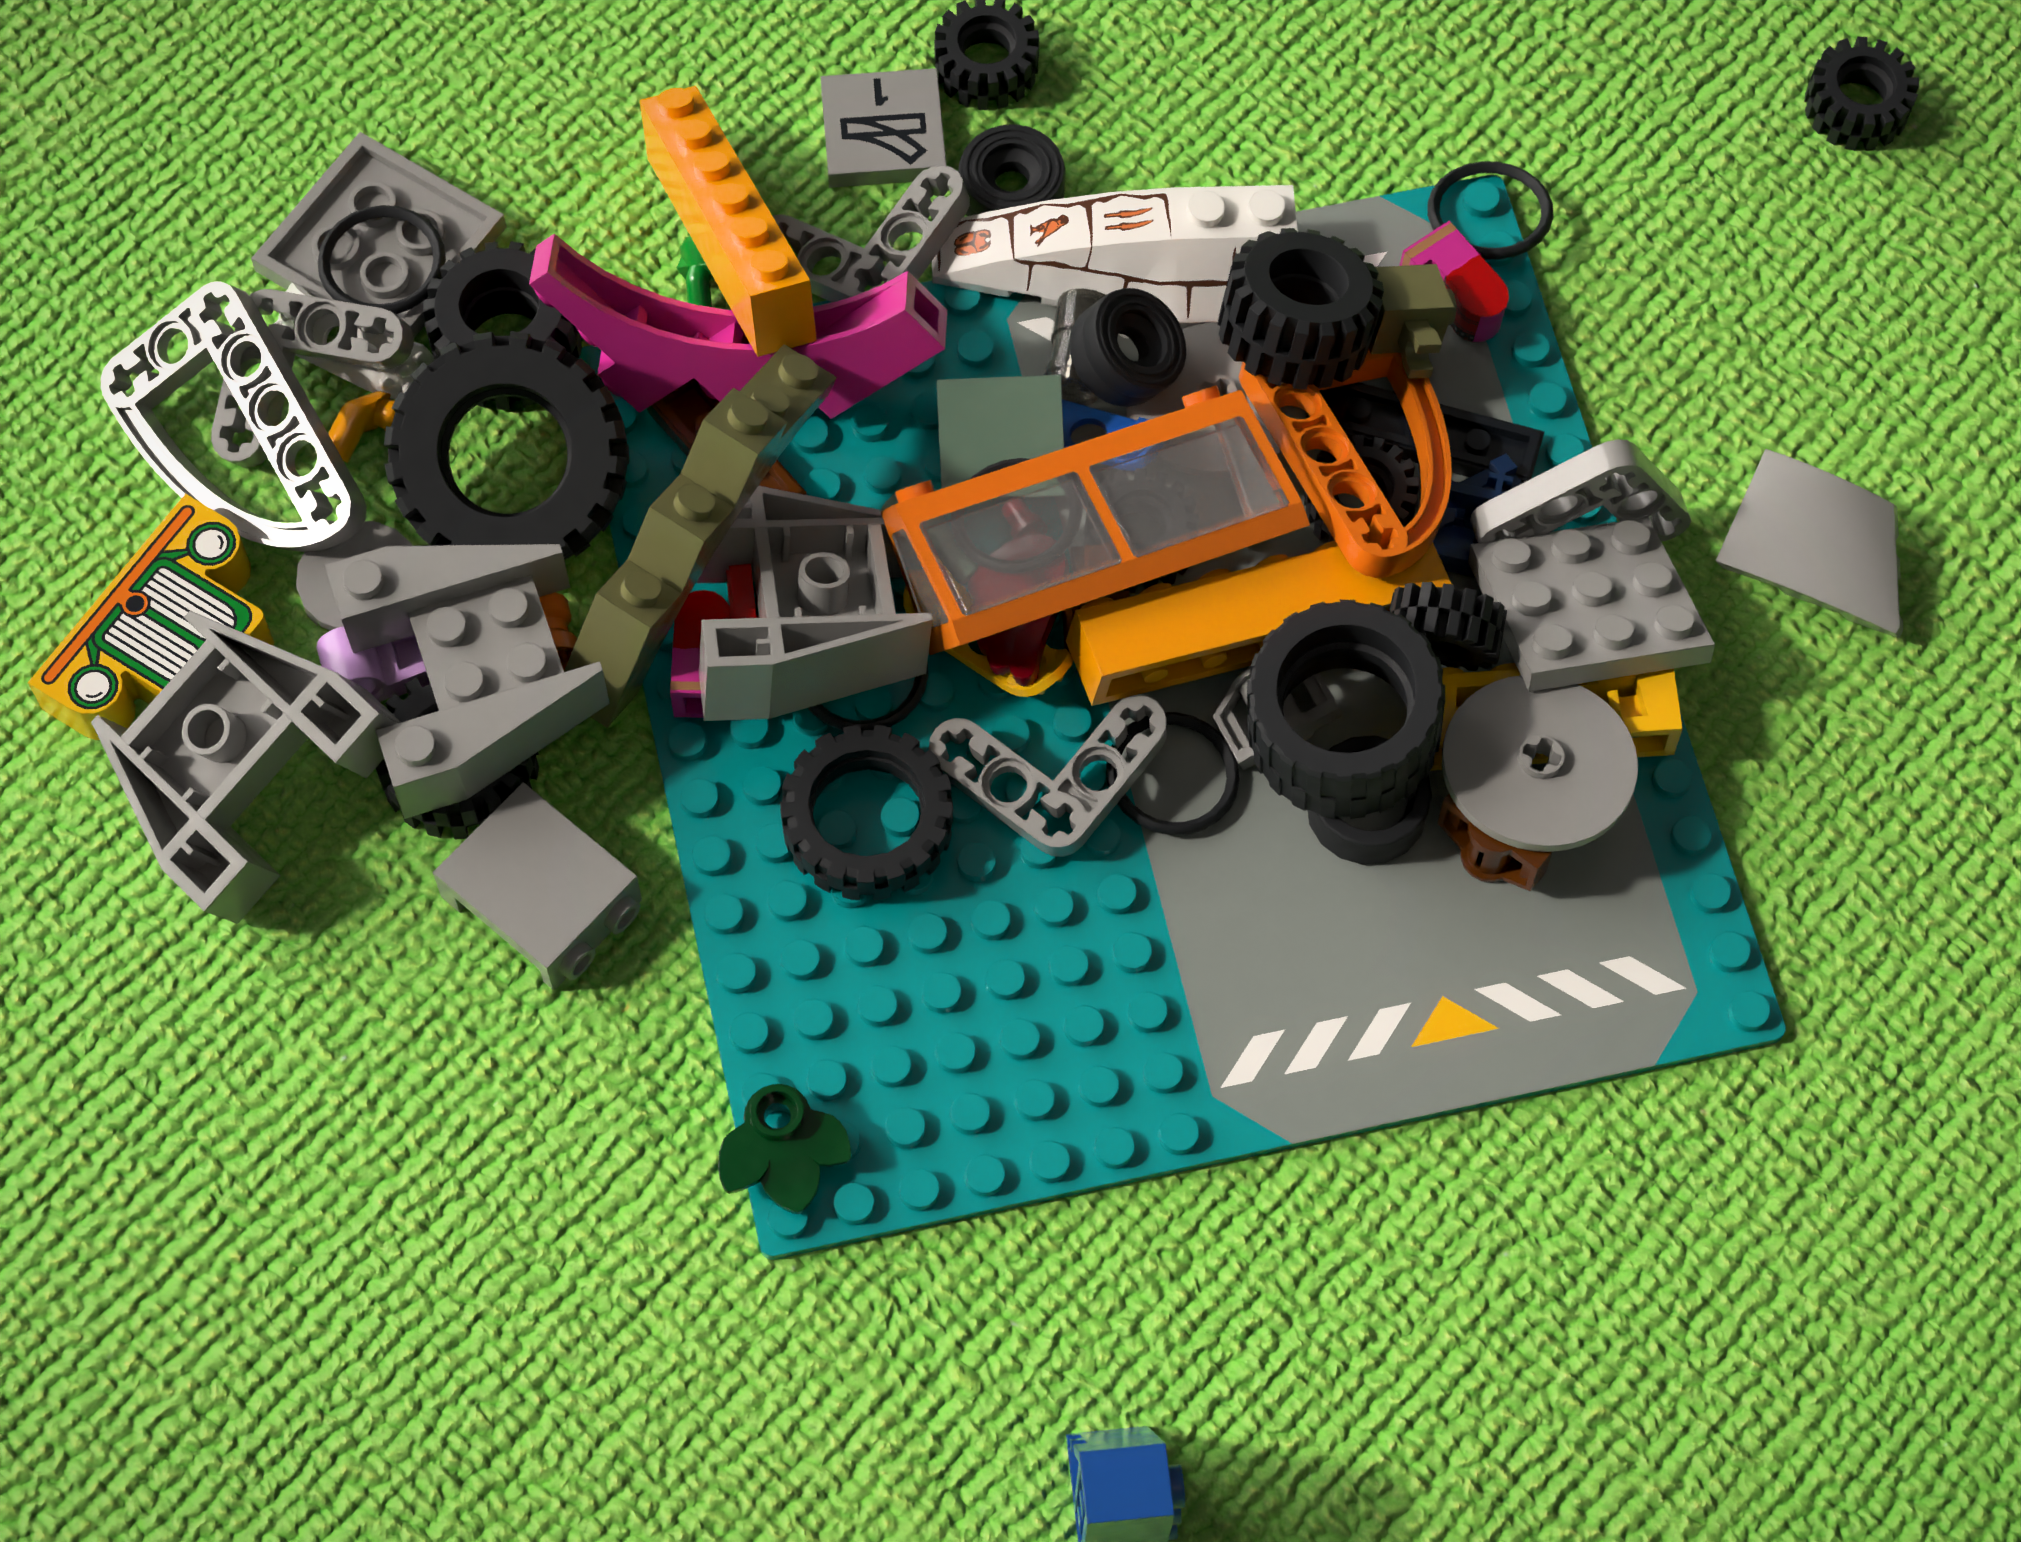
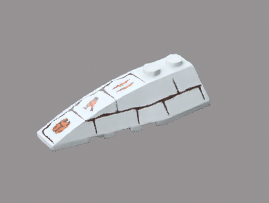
M1293 185L1172 187L1119 191L1048 200L964 217L932 260V281L935 284L1009 297L1013 292L1042 298L1041 304L1065 308L1066 302L1092 306L1112 291L1123 288H1136L1156 296L1166 304L1177 318L1182 329L1198 324L1218 322L1233 259L1236 253H1240L1241 246L1248 240L1257 241L1258 235L1267 231L1280 234L1281 228H1294L1298 232Z

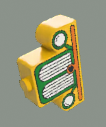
M185 493L28 681L42 710L83 736L93 740H100L91 723L97 715L129 728L135 718L136 706L134 700L140 698L150 704L206 641L184 618L190 610L274 646V640L262 610L236 594L246 585L251 573V564L236 526L226 517Z

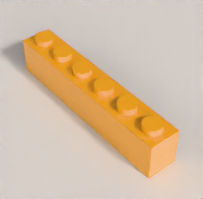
M697 86L671 88L657 96L639 100L648 160L757 357L777 352L784 344L792 348L817 341L810 279Z
M1330 541L1319 546L1313 552L1290 558L1284 554L1273 555L1260 561L1256 566L1230 572L1228 569H1216L1204 574L1196 581L1172 586L1169 583H1160L1146 588L1139 595L1115 601L1108 597L1092 600L1079 610H1075L1066 643L1091 706L1251 666L1255 653H1259L1263 646V640L1272 629L1276 630L1283 624V620L1293 613H1300L1309 609L1310 605L1321 602L1334 603L1340 602V600H1356L1355 602L1374 603L1384 606L1385 610L1390 612L1392 596L1397 587L1404 588L1405 584L1414 583L1421 587L1422 582H1433L1436 587H1443V583L1451 584V581L1433 543L1423 557L1408 569L1389 577L1373 578L1354 570L1346 560L1336 541Z

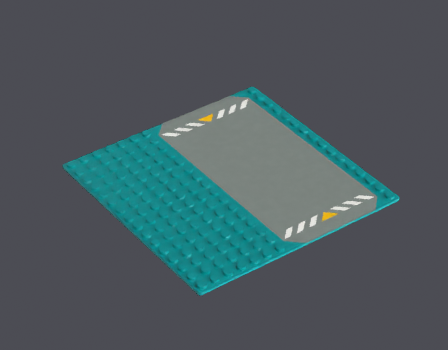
M1486 175L1460 180L1451 185L1444 193L1440 203V215L1443 223L1450 221L1471 245L1484 248H1500L1523 241L1504 181L1499 176ZM1434 186L1296 211L1298 232H1306L1307 229L1320 231V235L1328 238L1335 236L1345 241L1344 245L1346 247L1357 248L1365 255L1363 262L1371 263L1375 267L1399 266L1403 250L1434 231L1428 218V200ZM1525 252L1512 258L1485 260L1504 281L1509 292L1508 304L1498 333L1493 338L1484 342H1471L1461 338L1454 332L1451 325H1448L1440 352L1428 353L1434 368L1429 380L1439 404L1545 431L1532 478L1591 449L1592 445L1528 253ZM927 281L921 284L947 309L945 349L832 419L818 407L777 460L807 492L808 496L880 510L885 502L904 486L909 487L931 480L934 491L941 489L937 380L1061 375L1063 400L1126 417V409L1098 398L1085 386L1074 368L1070 355V334L1078 317L1090 306L1066 302L1065 308L1041 304L1042 298L1013 292L1009 297H1003ZM831 301L813 303V306L828 304ZM1118 334V345L1128 359L1138 361L1139 355L1134 343L1126 335ZM592 345L582 347L578 359L582 358L595 371L596 375L598 374L601 350ZM1387 376L1360 382L1394 391ZM611 393L625 425L626 439L629 445V464H627L626 472L627 485L622 500L619 499L613 512L614 518L610 522L618 568H620L630 555L649 507L681 474L687 456L647 412V408L639 413L621 396L619 397ZM1085 424L1073 431L1071 440L1078 444L1105 435L1106 431L1098 425ZM1312 449L1307 451V454L1316 461L1317 455L1321 450ZM1283 456L1279 460L1301 498L1306 511V505H1304L1306 492ZM1413 462L1415 466L1413 477H1419L1420 485L1418 491L1419 496L1414 514L1415 517L1420 508L1421 475L1419 464ZM1158 464L1156 466L1150 465L1144 470V472H1147V483L1155 484L1157 474L1168 477L1166 484L1168 491L1177 483L1185 489L1183 502L1192 498L1196 506L1194 517L1199 516L1197 537L1250 519L1237 479L1227 481L1190 479L1170 472ZM1092 465L1089 468L1098 488L1105 482L1113 488L1115 476L1122 474ZM1270 466L1252 474L1265 513L1288 506L1289 501ZM1075 472L1065 474L1076 487L1082 505V521L1079 534L1072 547L1064 555L1069 567V581L1073 580L1071 550H1084V530L1091 502L1078 473ZM1452 473L1451 480L1461 482L1469 477ZM1126 474L1128 482L1134 483L1135 474ZM1338 494L1340 501L1349 508L1364 506V503L1354 495ZM1067 499L1022 502L1032 517L1041 519L1048 530L1046 539L1053 541L1057 545L1068 525L1069 504ZM1011 502L977 503L966 507L964 526L967 538L976 551L988 559H991L996 553L1013 543L1011 539L1012 530L1002 517L1003 509ZM1602 505L1554 529L1552 532L1617 522V520ZM952 512L941 515L952 534ZM1132 517L1123 520L1118 525L1126 542L1135 547H1154L1159 545L1165 537L1162 527L1147 518ZM1313 522L1310 523V526L1188 567L1183 576L1177 572L1175 583L1172 586L1196 581L1204 574L1216 569H1228L1230 572L1253 567L1260 561L1273 555L1284 554L1290 558L1310 553L1319 546L1329 542L1330 535L1327 534L1319 540L1313 534L1315 523ZM912 550L911 564L915 571L922 565L916 552ZM1447 572L1451 584L1455 585L1454 589L1463 591L1465 588L1477 590L1476 596L1483 595L1476 578ZM903 577L890 578L896 614H905L903 593L906 584ZM952 578V580L956 583V585L959 586V587H961V586ZM727 582L696 583L691 591L708 590L716 592L729 605ZM753 582L756 615H759L755 582ZM1144 583L1136 585L1135 593L1129 592L1130 597L1139 595L1145 590ZM967 586L963 590L966 591V595L969 597ZM1062 611L1058 613L1046 642L1053 649H1064ZM674 622L643 681L734 1126L737 1128L745 1123V1107L755 1092L768 1085L784 1084L800 1091L808 1101L810 1109L824 1112L837 1118L846 1129L850 1141L851 1160L849 1162L831 1167L820 1166V1183L817 1194L803 1213L793 1214L777 1206L764 1192L761 1182L748 1188L760 1251L765 1258L770 1260L1771 1045L1779 1042L1786 1031V1026L1682 714V732L1674 755L1637 757L1638 775L1635 790L1626 811L1619 821L1604 835L1590 843L1569 850L1553 851L1545 875L1531 891L1503 880L1496 882L1480 881L1472 877L1464 869L1460 859L1461 849L1437 823L1443 799L1449 794L1442 770L1429 772L1432 799L1422 835L1407 853L1387 863L1362 865L1340 859L1321 845L1309 825L1308 811H1303L1293 806L1292 802L1283 795L1279 796L1269 786V781L1264 774H1260L1256 764L1244 771L1238 764L1240 781L1237 796L1230 810L1217 823L1205 830L1188 835H1167L1153 832L1136 824L1116 804L1085 844L1075 853L1064 857L1051 856L1042 852L950 783L953 802L952 836L947 851L943 850L940 855V864L931 875L925 872L919 877V885L905 893L902 888L892 891L891 898L874 900L873 895H860V900H850L843 898L842 891L834 888L831 889L830 893L822 890L815 885L814 876L809 873L804 875L794 863L793 854L791 851H788L785 844L780 804L783 799V783L787 773L791 775L794 772V761L804 749L807 752L816 747L815 740L821 736L831 733L835 737L844 734V731L823 723L808 708L770 719L704 721V718L674 717L670 697ZM1503 638L1499 661L1496 665L1492 664V668L1484 669L1478 667V671H1468L1464 667H1459V669L1463 670L1464 673L1491 671L1499 665L1515 662ZM977 640L968 643L975 653L983 655L978 648ZM943 651L933 655L928 653L929 676L926 690L917 707L905 719L891 728L892 734L902 737L904 733H907L920 741V748L926 753L929 750L930 737L935 728L950 719H967L980 726L1040 772L1054 780L1113 707L1122 699L1091 706L1074 661L1065 673L1061 682L1056 681L1046 689L1043 695L1037 694L1030 697L1015 696L1004 691ZM1248 667L1138 695H1144L1156 700L1164 712H1179L1195 716L1209 723L1222 734L1213 715L1235 678ZM1346 668L1320 672L1343 715L1317 729L1306 741L1319 748L1329 750L1332 746L1351 737L1376 735L1390 739L1405 724L1407 718L1406 705L1393 687L1381 678L1368 672ZM915 677L822 703V705L830 712L843 718L854 720L878 718L899 707L909 695ZM1303 682L1292 690L1291 694L1302 713L1316 707ZM1241 697L1232 712L1248 739L1247 705L1243 697ZM1127 718L1125 722L1128 726L1130 723L1134 722V720H1132L1131 718ZM1167 725V740L1129 788L1126 795L1136 807L1156 819L1169 822H1185L1208 813L1219 802L1225 790L1226 769L1219 751L1202 734L1187 727ZM1150 728L1141 732V734L1147 737L1152 734ZM966 738L960 745L950 740L945 744L949 755L948 761L952 762L958 756L965 758L976 768L977 777L971 781L974 783L978 782L984 765L971 754L970 740ZM1107 740L1104 744L1112 746L1113 743ZM1125 747L1122 756L1127 763H1130L1133 759L1127 757ZM990 755L988 763L995 758L994 755ZM1094 761L1084 767L1080 779L1085 787L1093 791H1102L1109 788L1107 784L1106 761ZM1547 763L1531 764V768L1543 771ZM870 769L846 773L829 783L816 799L813 812L815 827L826 842L844 853L861 856L888 853L905 843L917 829L921 816L919 798L909 784L891 773ZM1006 772L994 779L990 792L995 799L1010 803L1017 801L1024 795L1027 782L1017 773ZM1040 792L1032 809L1047 821L1049 830L1047 835L1052 837L1058 831L1069 835L1073 831L1069 820L1071 814L1066 812L1059 819L1050 815L1042 809L1040 798L1046 794ZM1403 798L1395 803L1393 808L1382 813L1378 811L1367 814L1364 818H1339L1352 827L1366 831L1386 830L1396 825L1404 816L1407 802ZM1030 811L1021 818L1027 820ZM1479 852V856L1477 859L1478 866H1481V862L1484 856V853ZM778 1110L770 1113L765 1122L768 1126L779 1129L785 1127L791 1117L786 1112Z

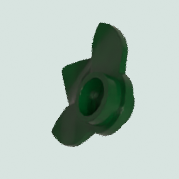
M784 1084L768 1085L755 1092L747 1102L744 1111L745 1123L735 1128L723 1139L719 1151L718 1171L720 1182L726 1193H736L761 1182L764 1192L777 1206L790 1213L800 1214L811 1204L817 1194L820 1183V1166H838L851 1160L850 1141L846 1129L841 1122L833 1115L810 1109L808 1101L800 1091ZM774 1111L786 1112L791 1118L789 1123L783 1128H772L765 1122L767 1116Z

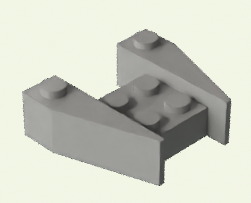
M763 486L756 488L696 582L726 583V570H729V566L751 564L759 618L702 620L699 681L704 721L770 719L926 674L932 615L931 613L896 614L890 578H900L903 576L881 515L883 510ZM901 529L900 532L911 561L913 546L905 530Z
M560 544L385 546L324 565L353 654L415 635L439 709L437 712L376 730L404 819L469 799L610 704L600 661L564 672L539 599L541 596L570 588Z
M190 610L184 618L206 639L201 647L129 728L99 715L91 723L161 869L204 912L238 924L281 875L231 827L234 821L308 738L335 763L367 778L384 759L376 730L401 722L367 689L342 675Z

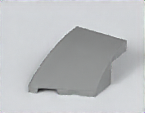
M1765 449L1716 562L1724 569L1776 586L1786 595L1841 613L1848 621L1900 638L1903 632V620L1899 615L1898 580L1901 579L1900 559L1896 554V539L1899 536L1897 507L1880 496L1838 476L1783 454Z

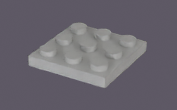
M359 132L253 255L251 260L257 273L288 290L292 283L302 285L314 297L334 300L324 289L319 278L317 263L319 251L327 233L337 222L353 212L366 207L380 205L400 206L415 211L426 218L439 232L445 247L446 262L450 260L456 264L461 261L460 252L472 247L474 252L477 253L486 250L484 243L495 242L506 228L505 218L501 212ZM382 217L369 219L346 231L337 241L330 261L331 274L339 288L355 300L370 304L393 303L407 298L427 280L432 269L433 251L428 238L419 228L411 223L397 218ZM424 301L410 310L396 314L411 327L414 338L425 326L423 314ZM385 329V332L394 335L393 333Z
M1649 517L1495 540L1480 544L1476 543L1470 546L1468 563L1483 595L1487 594L1493 597L1494 602H1501L1505 606L1504 610H1507L1503 638L1528 692L1711 663L1715 643Z

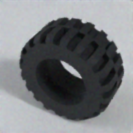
M511 331L510 336H494L492 332L473 335V341L459 346L456 342H453L440 349L441 356L428 366L423 362L410 375L414 380L405 393L399 391L392 406V409L395 411L391 427L386 426L384 446L388 448V463L385 464L387 480L394 489L397 498L395 502L403 517L411 523L416 533L430 546L560 544L564 560L573 555L577 557L590 547L589 543L601 530L604 532L614 518L613 512L619 499L622 500L627 485L626 472L627 464H629V445L626 439L625 425L607 386L603 384L595 371L582 358H576L564 346L549 339L546 342L534 339L530 333ZM503 396L525 398L544 407L558 421L567 443L565 473L554 493L540 505L527 511L512 514L492 512L470 501L456 484L449 461L452 435L461 419L476 405L486 400Z

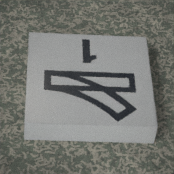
M937 68L820 76L829 188L913 182L922 171L930 167L946 166Z

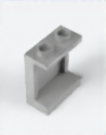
M524 782L433 871L440 895L459 913L465 907L534 964L540 970L543 982L553 990L566 978L569 980L578 978L589 967L596 954L594 949L611 932L619 934L633 922L640 910L639 903L642 899L637 876Z

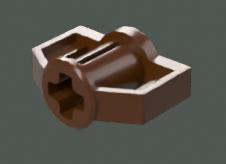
M1450 793L1443 799L1437 823L1461 849L1460 859L1464 869L1472 877L1480 881L1496 882L1503 880L1531 891L1545 875L1553 852L1530 851L1502 843L1474 826L1458 809ZM1479 852L1484 853L1481 866L1477 865Z

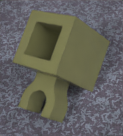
M1437 264L1375 267L1379 272L1377 280L1383 282L1384 293L1382 297L1383 303L1369 346L1370 353H1401L1403 368L1408 379L1429 378L1434 368L1429 360L1428 353L1440 352L1447 327L1452 325L1455 320L1456 300L1454 293L1451 289L1446 288Z

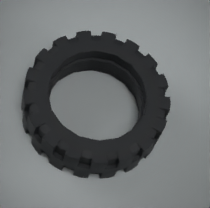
M861 725L844 727V734L833 737L831 733H828L815 740L816 747L810 752L804 749L794 761V772L791 775L787 773L782 787L783 799L780 804L784 840L788 851H791L793 854L794 863L804 875L809 873L814 876L815 885L822 890L830 893L831 889L834 888L842 891L843 898L850 900H860V895H873L874 900L891 898L892 891L902 888L905 893L919 885V877L925 872L931 875L940 864V855L943 850L947 851L952 836L953 802L950 780L947 774L942 773L937 756L931 750L925 753L920 748V741L912 735L904 733L900 737L892 734L891 727L874 725V730H861ZM867 769L891 773L909 784L919 798L921 808L919 825L909 840L888 853L871 856L844 853L826 842L817 831L813 817L816 799L825 787L846 773Z

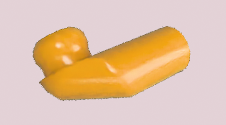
M376 391L349 400L341 407L328 435L344 462H349L364 432L377 429L378 427L386 431V426L391 427L395 411L392 409L395 400L390 399V393Z

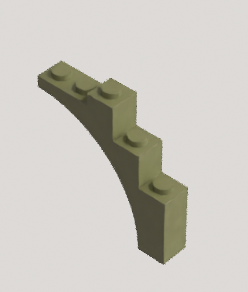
M784 344L740 391L733 388L703 419L681 474L649 507L628 559L596 593L564 672L600 661L610 704L590 717L608 728L638 694L674 620L724 536L781 453L829 395L837 377L815 364L809 357L799 354Z

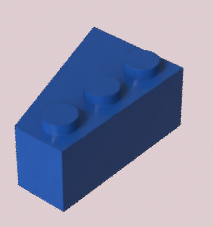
M1148 1426L1066 1434L1078 1542H1168L1169 1540L1178 1539L1177 1524H1181V1508H1185L1183 1473L1180 1464L1168 1465L1166 1443Z

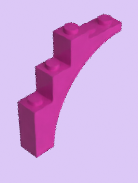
M555 233L536 246L529 285L544 304L557 309L569 320L588 344L601 350L597 375L611 393L619 397L621 396L639 413L693 378L697 380L700 388L708 397L714 400L717 399L720 402L733 388L740 391L776 353L757 357L732 310L695 305L664 297L635 286L605 271L580 255ZM906 271L883 285L856 296L824 305L813 306L817 341L791 348L799 354L809 357L815 364L837 377L829 395L819 406L832 419L944 350L947 309L909 271Z

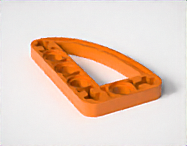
M1369 349L1363 365L1359 370H1353L1351 378L1344 382L1333 380L1331 387L1321 389L1315 385H1308L1307 390L1293 389L1292 384L1282 382L1280 386L1276 385L1275 387V384L1267 382V377L1261 374L1254 376L1244 370L1246 364L1242 362L1239 373V381L1346 560L1354 570L1365 576L1384 578L1398 574L1420 560L1430 548L1439 530L1449 500L1452 478L1448 433L1438 399L1429 378L1408 379L1403 368L1401 353L1371 354ZM1387 376L1408 421L1417 451L1421 475L1420 508L1415 517L1405 527L1401 524L1329 408L1320 390ZM1284 406L1299 407L1305 410L1310 417L1306 419L1291 418L1285 415L1280 408ZM1312 449L1324 450L1332 454L1337 461L1333 463L1317 462L1307 454V451ZM1343 493L1354 495L1364 503V506L1360 508L1345 507L1338 503L1334 496Z

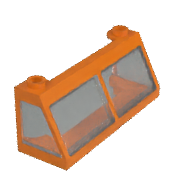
M1217 385L1183 396L1182 400L1185 406L1183 409L934 491L931 480L896 491L895 495L898 503L881 511V515L915 613H931L932 615L929 654L933 655L1310 526L1302 500L1242 390L1220 396Z

